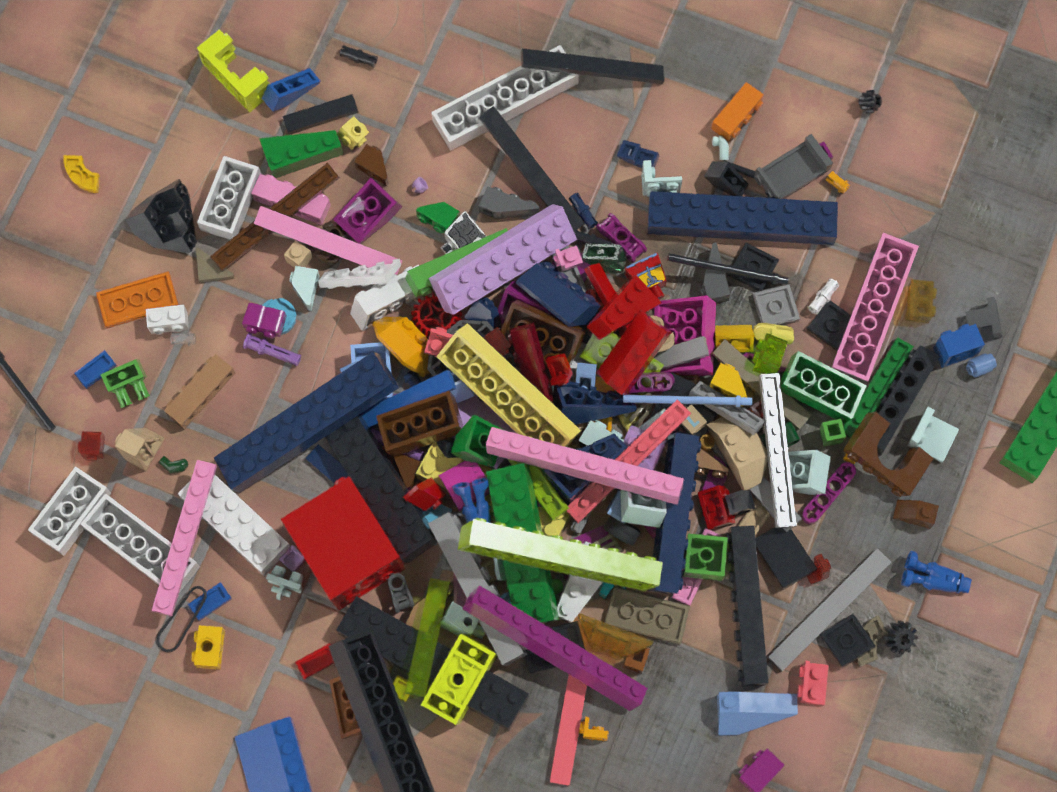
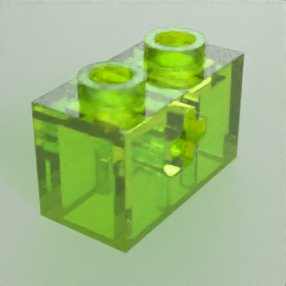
M766 333L764 339H759L756 349L758 352H755L752 359L754 363L752 371L760 374H777L788 341Z

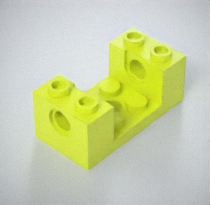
M218 30L197 47L202 64L250 113L264 102L262 97L268 84H270L268 82L269 77L263 70L259 71L256 67L241 79L235 72L231 73L227 69V65L236 58L234 53L236 49L232 44V38L227 33L223 34Z
M460 634L421 705L455 725L460 724L469 708L467 705L486 671H490L497 658L496 652L469 636ZM457 673L462 674L464 677V682L461 685H456L453 681V677Z

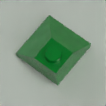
M473 415L456 435L451 454L465 461L494 467L498 456L487 453L486 443L491 428H501Z

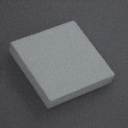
M790 284L753 293L761 323L785 325L800 320Z

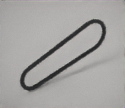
M195 586L191 588L173 612V615L170 616L159 631L157 645L162 651L172 652L180 646L206 601L207 593L203 587ZM195 589L202 590L204 598L177 645L172 649L163 648L160 644L162 632L189 595Z

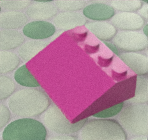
M708 296L661 300L662 303L655 307L654 316L660 317L663 320L664 327L673 332L675 337L674 345L704 336L706 337L709 356L670 367L660 372L692 377L713 375L714 356L712 353L714 352L716 302Z

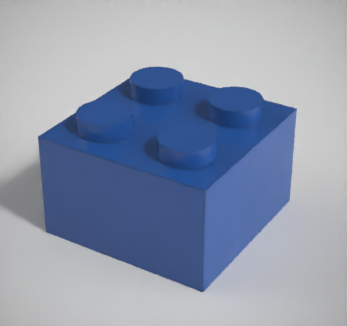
M965 324L954 332L948 330L941 333L933 349L940 356L938 360L941 367L944 368L977 356L985 344L977 325L969 326V324Z

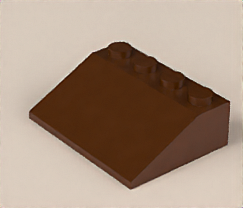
M516 300L510 306L496 343L513 355L515 353L514 345L511 346L508 339L510 330L534 323L551 381L552 376L546 363L547 357L565 353L571 367L587 330L578 326L568 327L557 317ZM511 358L506 359L510 364H512Z

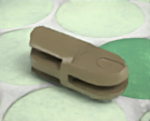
M635 403L638 410L629 421L633 422L641 412L644 413L635 424L638 427L652 412L651 406L654 403Z

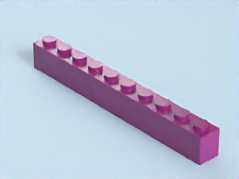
M479 585L469 594L463 607L464 611L625 709L632 711L641 705L648 689L644 685Z

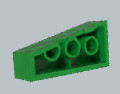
M336 130L259 138L271 174L275 178L343 155Z

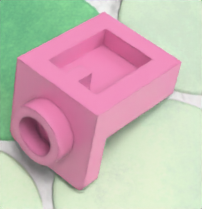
M577 245L562 251L559 248L555 249L556 256H553L556 267L560 266L562 272L583 265Z

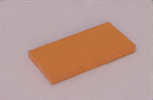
M169 271L96 292L106 329L146 317V309L179 305Z

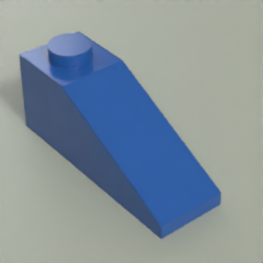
M309 68L268 84L262 99L274 112L288 106L320 84L321 81Z

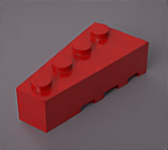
M636 275L622 285L586 327L598 340H601L632 322L640 310L648 313L662 302Z

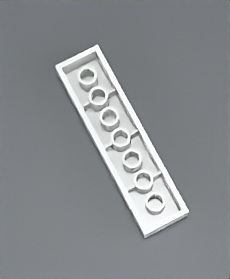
M561 45L549 51L565 53ZM519 66L433 111L432 121L451 151L488 131L479 120V116L494 106L504 120L508 121L579 83V74L521 68Z

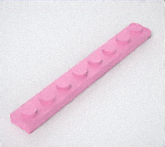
M200 460L196 462L152 607L153 612L169 616L173 615L216 472V464Z

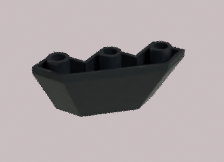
M180 179L146 198L125 219L135 236L154 248L190 253L197 243L190 195L187 187Z

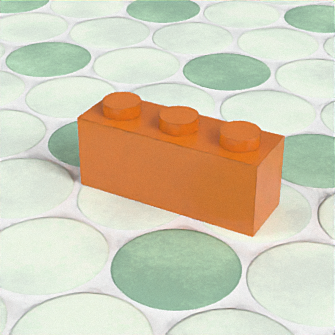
M746 82L714 119L711 129L718 135L723 136L728 142L732 137L736 138L741 132L740 128L742 125H747L753 117V112H758L763 106L764 94Z

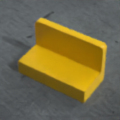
M752 325L715 326V350L726 340L739 352H753L754 333Z

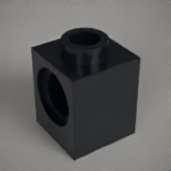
M741 490L725 496L730 515H741L756 509L751 491Z

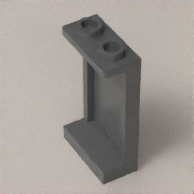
M810 134L805 137L804 142L763 168H756L754 177L756 182L764 187L768 198L785 199L831 170L833 162L814 136Z

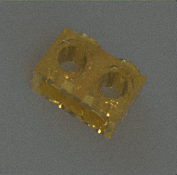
M911 279L908 284L906 321L929 323L931 318L935 317L936 306H933V299H936L937 288H934V281ZM918 290H924L927 295H921ZM917 308H923L926 313H920Z

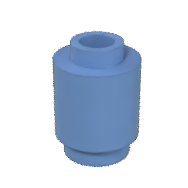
M985 353L968 360L966 369L969 375L977 378L993 371L997 364L992 354Z

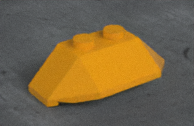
M383 317L373 322L372 325L378 340L402 365L417 372L422 377L431 374L427 369L429 354L424 353L428 339L417 329L412 321L407 317Z

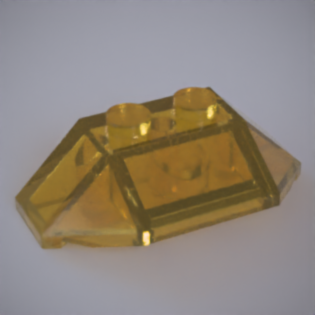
M578 614V622L588 644L592 646L591 649L596 652L603 653L605 651L611 653L610 656L612 658L621 660L622 658L626 659V657L629 658L641 653L646 648H652L654 642L652 640L584 614Z

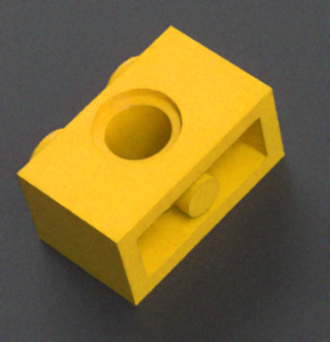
M199 625L198 631H195L194 642L197 644L196 650L192 652V662H194L197 668L221 670L225 637L223 627ZM206 643H212L213 645L209 652L203 651Z

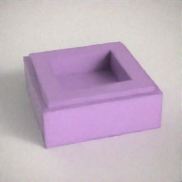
M293 545L279 558L291 572H295L306 561L302 553Z

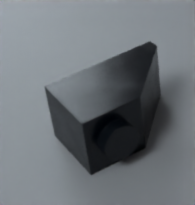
M712 161L704 175L715 188L731 196H743L749 185L728 162Z

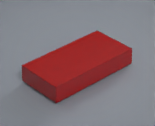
M330 643L295 662L304 680L335 664L328 647L331 645Z

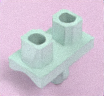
M275 565L271 574H267L266 579L269 583L280 586L279 588L273 586L271 591L277 593L276 599L281 600L283 596L289 598L292 592L286 589L302 593V574L293 571L290 580H286L283 578L286 569Z

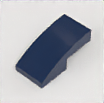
M623 140L617 153V157L640 168L643 167V161L651 160V167H655L660 156L659 152L644 149L640 144Z

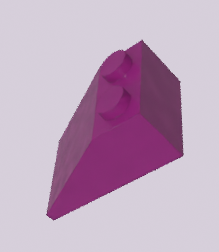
M370 178L333 220L358 244H361L388 223L403 206L375 180Z

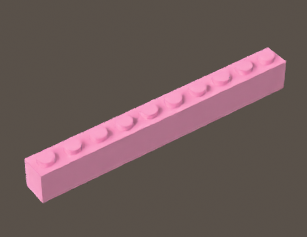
M494 427L491 428L486 443L488 454L678 505L683 488V478Z

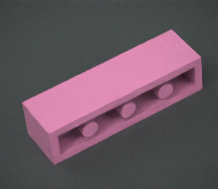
M260 174L251 194L253 200L272 207L296 187L288 181H278L272 175L267 174L265 176ZM320 193L294 215L322 225L330 209V201L327 196Z

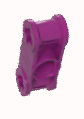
M609 213L601 224L598 223L596 225L597 230L609 241H612V244L631 263H634L642 252L645 253L647 251L644 243L636 238L612 213ZM622 235L626 237V239L621 241L618 240L617 237Z

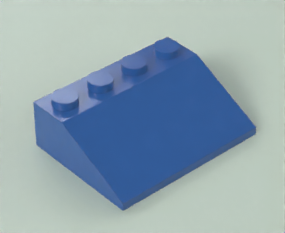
M291 717L270 722L235 736L249 792H313L295 725Z

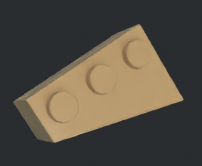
M147 428L125 429L123 433L117 436L115 447L127 462L146 471L165 438Z

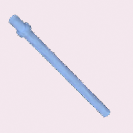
M741 395L736 397L623 396V403L673 404L678 399L682 404L736 405V407L752 405V398L741 397Z

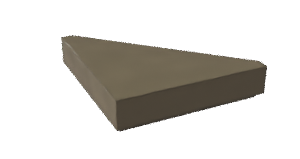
M196 248L200 283L234 279L232 272L228 269L222 272L208 254L200 248Z

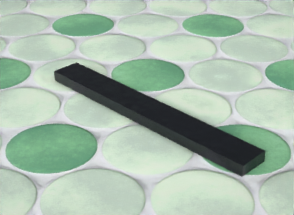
M525 48L521 50V68L663 84L665 81L663 65Z
M493 106L480 115L479 120L547 207L552 204L562 206L574 232L585 224L497 109Z

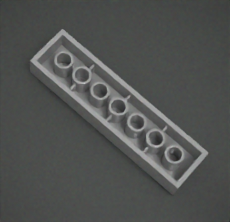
M448 512L428 523L466 597L468 598L469 594L479 585L500 597L501 595L496 586L491 585L489 582L491 579L489 572L480 565V562H482L480 555L458 550L461 526H463L459 516L457 517L456 514L453 515ZM479 620L502 665L508 666L528 655L526 652L527 648Z

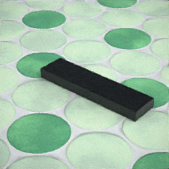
M353 94L284 115L283 120L290 135L359 112Z

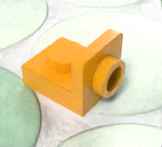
M585 717V722L581 721L580 733L583 734V739L607 741L608 731H604V727L592 726V729H588L589 717Z

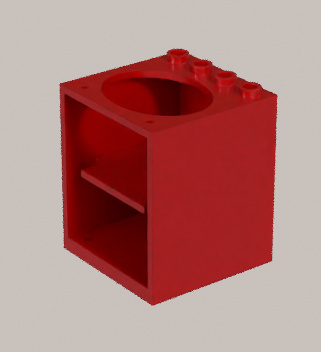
M350 476L338 479L333 487L281 518V521L328 598L339 611L351 604L356 596L361 598L388 581L391 575L401 573L406 569Z

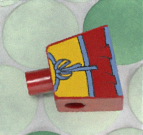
M658 253L625 267L624 274L628 280L637 275L659 300L664 297L661 288L666 286L667 280Z

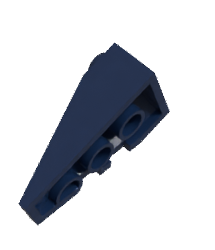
M568 382L563 386L554 385V406L575 425L590 422V420L595 421L596 419L599 420L634 412L637 409L635 403H623L624 395L618 392L608 391L605 393L598 391L597 387L590 386V389L579 387V383Z
M614 433L577 450L615 460L628 447ZM547 469L543 471L556 491L568 504L592 483V481Z

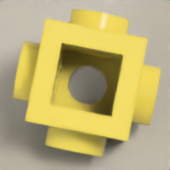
M353 116L340 128L337 135L345 146L353 150L356 146L360 148L367 141L365 137L369 131L363 123Z

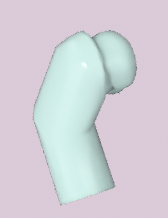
M714 136L712 138V145L719 146L720 148L719 160H729V145L723 136Z

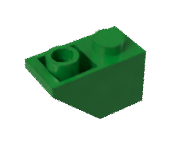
M445 202L418 207L416 214L420 222L432 225L435 231L443 234L460 216V211Z

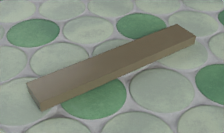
M724 340L712 355L722 364L734 366L735 370L739 372L742 382L761 397L759 375L764 373L728 341ZM781 392L784 418L789 423L792 422L794 427L799 430L812 415L792 397Z

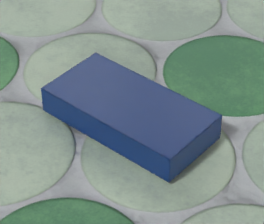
M104 350L74 374L87 389L102 378V373L114 369L117 365Z
M221 582L206 592V601L196 616L198 621H201L232 600ZM204 594L188 604L194 614L201 604Z

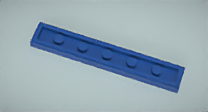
M444 371L371 406L361 413L369 428L372 429L379 425L377 415L446 391L451 392L455 390L456 386L451 371Z

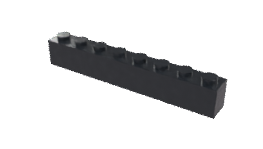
M754 525L733 526L725 533V537H728L727 544H729L730 552H727L728 564L731 563L729 582L733 584L730 598L735 607V610L732 611V620L736 622L737 629L734 630V641L738 642L736 661L740 663L737 677L742 687L761 686L769 682Z

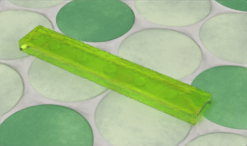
M430 578L405 694L420 697L426 696L450 585L449 581Z

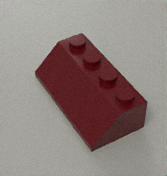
M534 323L512 328L510 334H508L510 345H514L515 353H513V357L521 370L518 372L552 402L554 392L550 384L549 374Z

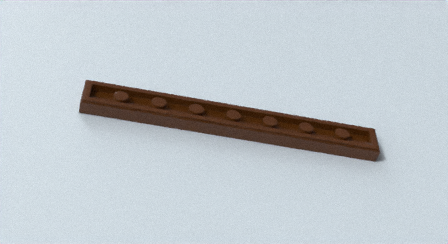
M327 162L269 209L292 217L340 177ZM253 221L210 257L223 272L273 231L255 225V221Z

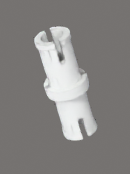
M829 279L822 290L816 293L817 296L808 306L810 312L817 315L822 307L829 303L832 294L839 287L837 281Z

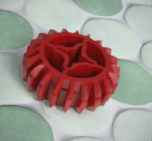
M434 292L431 293V297H428V295L424 296L425 300L419 298V305L414 304L415 310L411 311V316H413L411 321L427 339L430 336L431 330L428 327L436 326L448 330L458 321L462 320L459 318L462 316V312L459 311L454 315L452 314L450 323L445 327L444 320L451 314L445 312L443 308L440 309L435 306L441 304ZM429 308L430 313L425 316V319L421 320L423 312ZM433 312L435 313V315H438V317H440V323L438 319L435 320V318L433 317Z

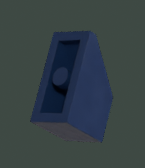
M482 297L475 301L464 317L467 320L488 321L499 335L501 326L498 308L494 306L493 301L489 298Z

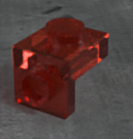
M822 553L814 556L813 563L817 567V571L807 576L811 585L829 578L831 565L827 558L824 559Z

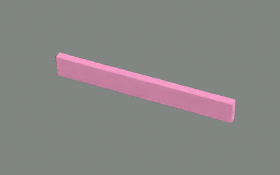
M260 206L254 222L255 225L359 265H366L367 268L376 266V263L383 261L385 265L392 264V261L397 259Z

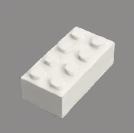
M223 156L197 221L201 231L229 240L239 233L253 198L252 190L261 174L258 166Z
M75 467L28 531L65 556L84 530L81 526L82 521L106 493L109 496L111 492L107 487Z

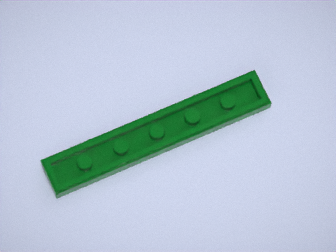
M898 337L896 338L862 395L853 418L844 425L843 428L846 436L851 438L866 414L877 410L914 346Z

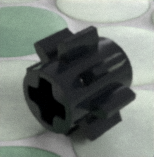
M866 90L859 97V106L862 110H866V113H874V111H878V108L881 107L882 98L879 94H875V90Z

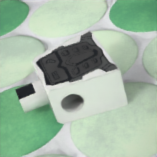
M465 211L445 231V239L448 242L441 247V250L444 254H447L487 236Z

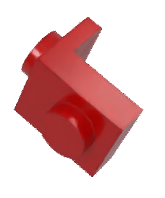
M565 353L547 357L546 363L552 376L551 386L567 384L573 372Z

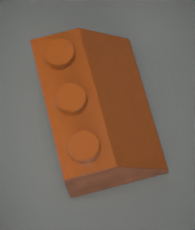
M340 676L329 680L341 739L362 735Z

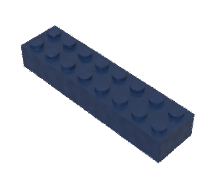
M674 433L668 436L664 474L683 478L684 481L678 505L666 502L667 513L660 528L656 527L652 557L656 558V561L662 562L659 586L648 591L679 594V590H682L683 587L681 571H684L686 559H683L684 551H687L688 548L686 533L690 530L691 520L688 518L689 511L692 512L694 503L691 500L692 492L696 488L694 473H697L699 461H696L697 453H700L701 450L699 436Z

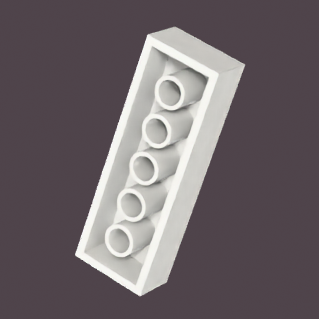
M214 475L202 519L256 570L265 576L279 561V558L290 548L289 543ZM190 482L178 493L184 502Z
M105 493L82 521L81 526L159 585L172 543ZM191 557L189 558L180 592L200 568L199 564Z

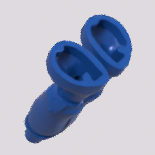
M478 478L472 481L477 501L476 506L473 504L470 484L468 482H461L452 486L453 492L463 499L462 514L465 516L467 523L475 520V518L486 519V523H491V506L485 500L484 495L485 490L489 486L487 478Z
M915 551L909 552L904 566L906 570L902 575V586L909 587L911 584L918 583L928 590L935 589L955 592L957 594L960 592L969 593L971 578L964 577L963 573L960 574L950 568L938 565L936 562L922 563L918 560V554ZM911 570L925 572L928 576L915 574Z

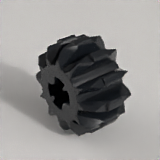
M898 620L897 624L891 623V629L885 628L888 635L883 637L888 640L885 645L890 648L891 652H898V654L904 655L905 651L911 652V646L916 647L914 640L919 638L917 635H914L917 630L911 627V623H904V621Z

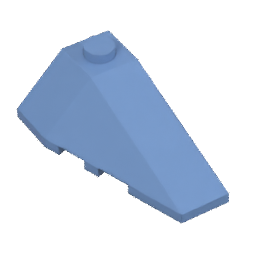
M719 692L717 695L718 735H740L798 715L797 694Z

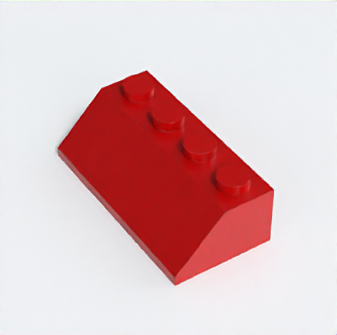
M640 310L596 373L618 393L628 395L672 332Z

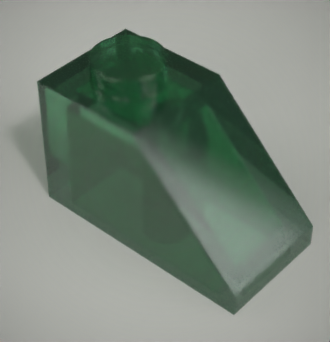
M586 243L582 255V261L589 265L600 263L605 273H623L627 259L622 245Z

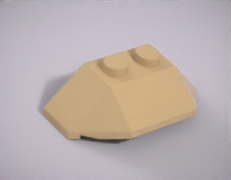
M724 417L707 424L706 427L742 490H749L761 484L768 462V455L758 434L756 433L753 436Z

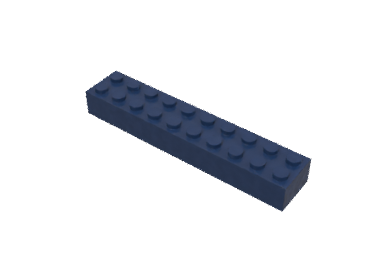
M650 191L647 234L834 245L837 239L838 202Z
M373 351L216 455L214 459L230 489L241 493L397 390L399 386L383 358Z

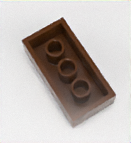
M450 391L376 416L385 450L391 457L456 436L463 428L455 396Z

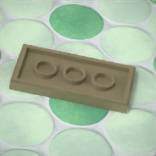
M613 587L604 626L681 645L690 606Z

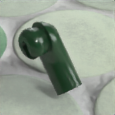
M163 456L159 461V464L172 474L185 471L189 465L186 459L172 462L166 456Z

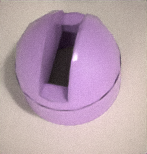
M418 177L412 183V188H416V193H423L428 189V185L423 178Z

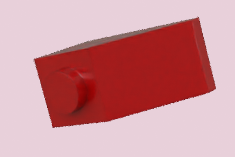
M431 477L417 484L403 498L427 511L431 508L437 509L443 503L442 499L446 494Z

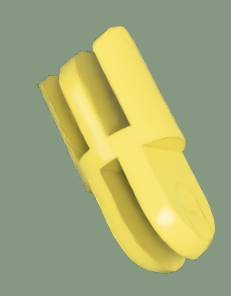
M758 323L753 328L754 338L760 342L790 345L794 341V330L789 326Z

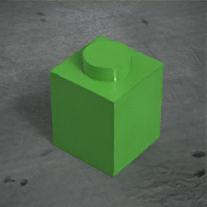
M842 420L822 422L819 429L824 447L843 443L846 435Z

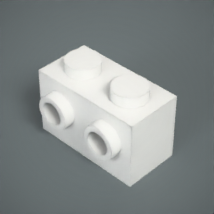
M184 305L146 309L147 328L151 334L189 330L188 312Z

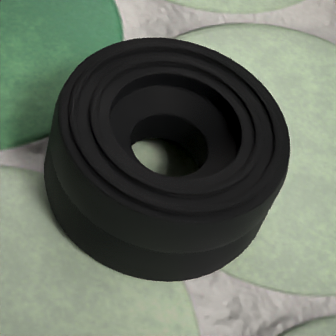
M611 515L604 525V529L608 533L632 546L641 533L640 530L630 523H622Z

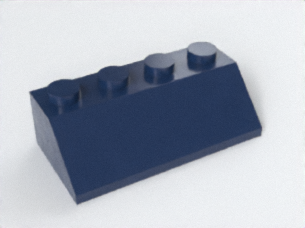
M550 262L536 263L516 281L518 286L568 327L589 324L600 307V304L595 301L593 296L582 291L578 284L571 282L566 274L559 272Z

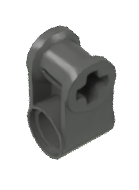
M399 573L391 575L388 579V585L396 613L405 608H413L415 605L404 576ZM395 579H401L403 584L399 588H394L392 582Z

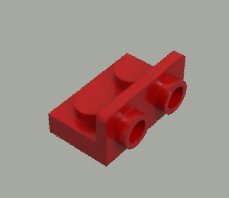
M717 485L698 492L709 530L735 523L734 518H736V515H730L725 496L730 493L725 486Z

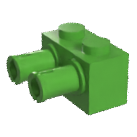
M139 359L101 374L108 392L115 393L121 408L133 404L125 389L128 385H133L139 401L150 396L143 382L147 376Z

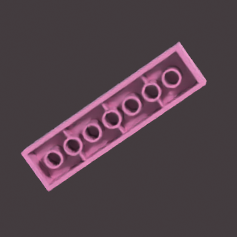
M885 233L882 234L831 368L865 385L868 383L919 246Z

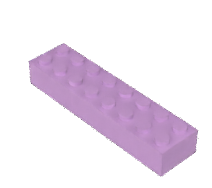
M552 204L428 279L443 310L454 315L530 269L536 263L553 255L555 249L559 248L561 250L576 241L577 238L563 207Z

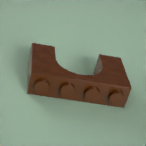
M877 412L867 413L843 451L848 454L847 457L851 461L862 465V469L865 472L876 476V480L879 483L890 487L894 495L898 497L910 496L934 458L921 447H911L898 467L893 470L886 468L878 458L877 446L890 423Z

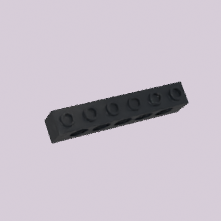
M919 345L917 350L913 349L908 356V359L911 361L908 366L905 364L902 366L898 373L901 375L899 381L894 380L889 388L892 391L890 396L885 395L880 403V406L883 408L880 413H877L890 423L877 446V454L880 456L940 357ZM913 365H919L922 371H916ZM909 380L913 386H906L904 381ZM894 396L902 397L903 402H897ZM885 412L893 413L894 418H888Z

